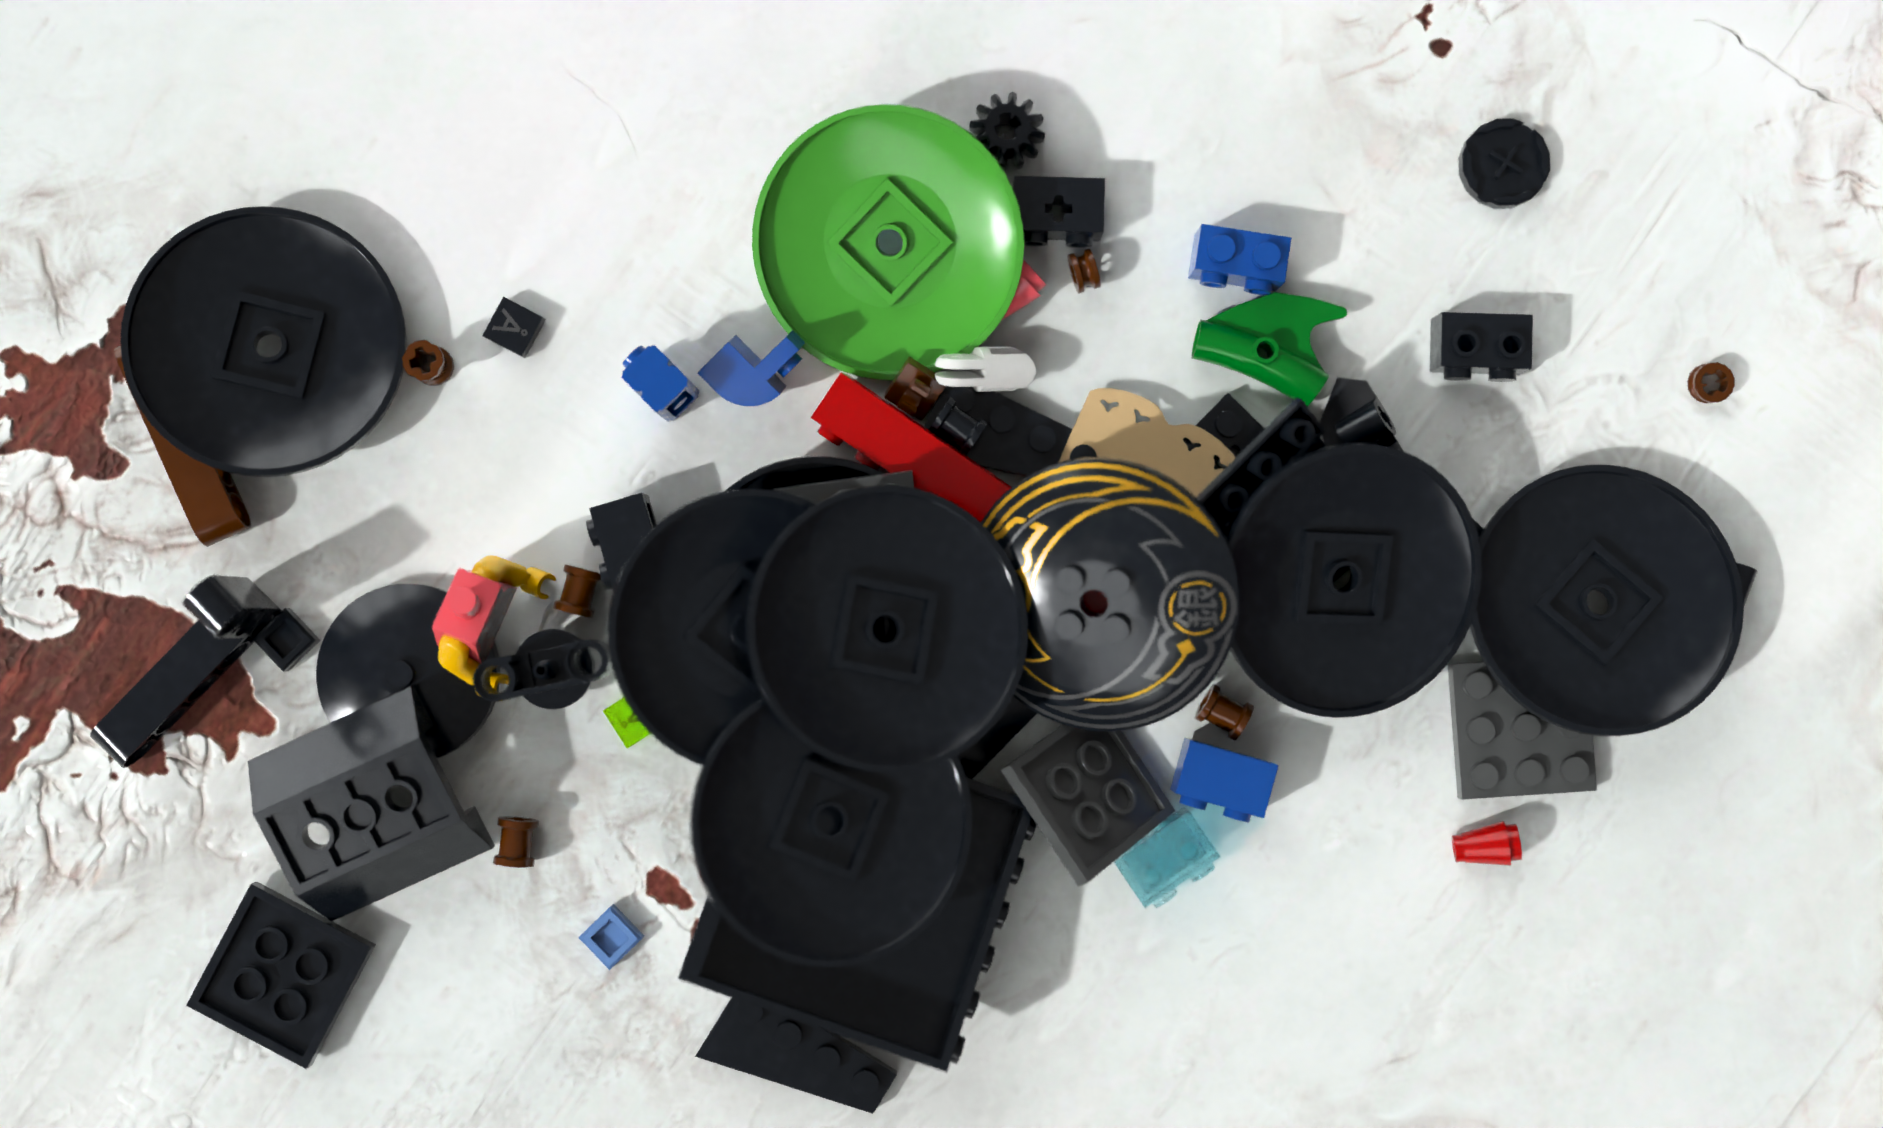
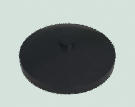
M420 584L389 585L370 591L357 598L336 617L322 641L316 666L317 691L324 713L330 723L414 685L434 724L424 734L437 759L461 748L479 732L491 714L496 701H488L478 696L474 685H469L443 668L438 660L439 648L432 627L447 591ZM495 641L486 660L499 658ZM500 666L496 667L492 672L500 673ZM500 683L497 685V692L499 691Z

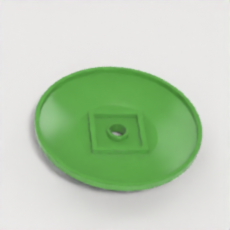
M878 104L849 109L828 117L800 135L784 151L767 176L758 198L752 227V251L758 283L770 310L782 328L788 334L793 330L805 342L802 348L823 363L840 371L870 379L893 380L908 357L913 358L933 372L944 369L935 366L936 359L940 355L972 353L974 348L980 346L996 329L1006 314L1014 298L1024 261V227L1020 206L1014 189L997 159L982 142L957 123L937 113L906 105ZM883 230H895L902 237L903 245L898 253L887 254L880 249L878 236Z

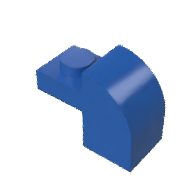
M792 330L761 360L735 335L697 373L716 393L731 403L741 406L766 404L779 396L787 387L775 373L778 372L784 378L802 360L797 352L805 342Z

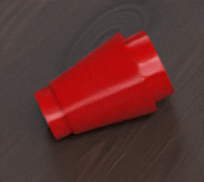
M1500 821L1461 833V835H1452V846L1456 863L1511 866V861L1522 860L1521 842L1516 824L1505 825L1504 821Z

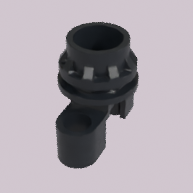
M559 629L539 631L528 637L520 645L515 655L503 656L482 662L474 672L473 685L478 695L488 701H501L523 696L533 705L544 709L568 707L585 695L592 682L602 680L612 672L608 644L597 639L582 640L568 631ZM589 647L595 648L602 658L601 667L597 672H595V661ZM498 666L504 668L509 675V685L502 693L494 690L490 684L491 672Z

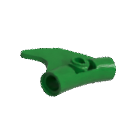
M1272 293L1241 303L1208 320L1200 319L1193 342L1191 358L1222 366L1249 376L1280 391L1293 400L1297 397L1302 399L1308 407L1330 376L1323 370L1310 344V333L1316 325L1343 319L1347 316V310L1344 307L1310 297ZM1258 347L1266 351L1267 359L1261 358L1258 355Z

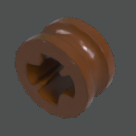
M1085 249L1082 256H1075L1074 253L1068 254L1069 269L1078 294L1083 293L1086 286H1093L1094 289L1100 288L1099 272L1091 249Z
M1718 362L1701 364L1695 367L1690 372L1687 380V387L1691 396L1702 403H1715L1727 399L1735 386L1732 371L1726 365ZM1716 374L1719 379L1715 380V383L1720 382L1719 390L1706 393L1703 387L1707 386V384H1702L1703 376Z

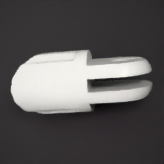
M1010 346L975 347L970 354H943L935 362V366L939 368L963 370L935 373V378L939 384L950 387H973L976 392L1013 391L1018 388H1025L1034 381L1036 375L1035 364L1029 355Z

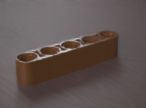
M120 345L118 347H115L114 353L120 370L128 385L123 368ZM136 403L191 528L199 541L204 546L209 547L250 528V516L231 473L205 465L177 449L150 424Z

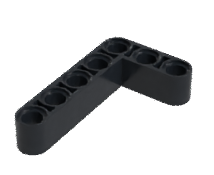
M212 575L197 584L183 600V605L198 621L91 731L90 737L122 768H127L142 758L255 642L253 638L281 612V609L248 577Z

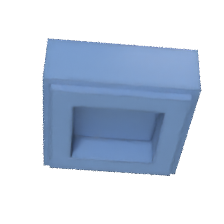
M613 904L578 938L610 970L644 935Z

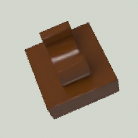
M908 357L885 391L884 398L909 415L922 421L946 386L937 382L935 372L913 358Z

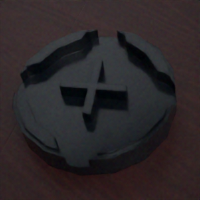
M1514 118L1495 119L1481 125L1464 142L1458 157L1459 177L1465 190L1478 203L1493 209H1512L1528 202L1540 191L1550 172V152L1543 137L1535 129L1531 130L1528 126L1523 125L1524 122Z

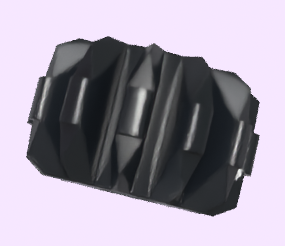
M1014 92L1009 93L1007 104H1002L997 94L991 96L992 109L979 104L976 108V114L980 119L970 121L969 131L977 134L975 137L985 145L993 156L998 157V162L1003 170L1006 168L1007 159H1012L1017 169L1023 168V155L1035 159L1038 155V149L1034 144L1043 143L1045 138V132L1037 129L1043 123V115L1038 113L1029 115L1033 108V102L1030 99L1024 101L1020 107L1017 106V94ZM1008 124L1009 130L1012 127L1016 128L1013 139H1005V133L1001 137L998 136L1001 125Z

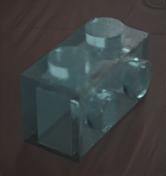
M1183 807L1162 821L1114 861V864L1144 908L1152 903L1157 908L1175 897L1178 893L1175 887L1188 878L1195 882L1208 875L1215 868L1212 862L1221 856L1191 812Z

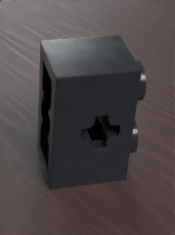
M1014 176L1013 189L1022 215L1025 246L1048 245V240H1066V246L1086 248L1093 246V241L1101 240L1104 233L1105 178ZM1053 205L1061 206V212L1064 213L1062 222L1054 221V215L1050 213Z

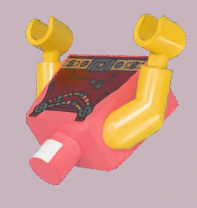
M493 555L483 557L473 566L472 570L459 568L432 627L439 648L438 660L441 666L469 685H473L474 672L482 662L486 661L515 595L516 587L520 586L521 590L540 599H548L549 595L540 591L541 584L547 578L556 581L555 576L535 567L526 569V567ZM491 672L490 684L497 691L498 683L509 685V676Z

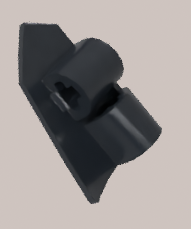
M1338 377L1320 420L1321 425L1326 430L1322 435L1325 445L1328 447L1346 443H1369L1403 451L1394 436L1396 435L1395 426L1366 380Z

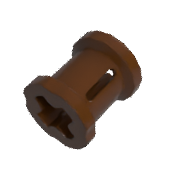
M419 340L410 344L402 358L406 373L430 386L442 385L453 374L454 362L450 353L426 340ZM427 355L436 358V361L430 363V372L421 369V366L427 363Z
M565 564L563 571L567 574L561 598L554 602L553 608L593 618L594 611L591 609V603L596 585L602 581L600 573Z
M1213 684L1203 697L1194 719L1200 722L1204 720L1211 722L1227 731L1228 738L1235 741L1249 722L1254 706L1250 703L1240 704L1221 693V687Z
M512 816L498 817L497 825L501 827L499 854L494 855L493 863L506 867H534L535 859L531 857L533 830L539 826V820Z

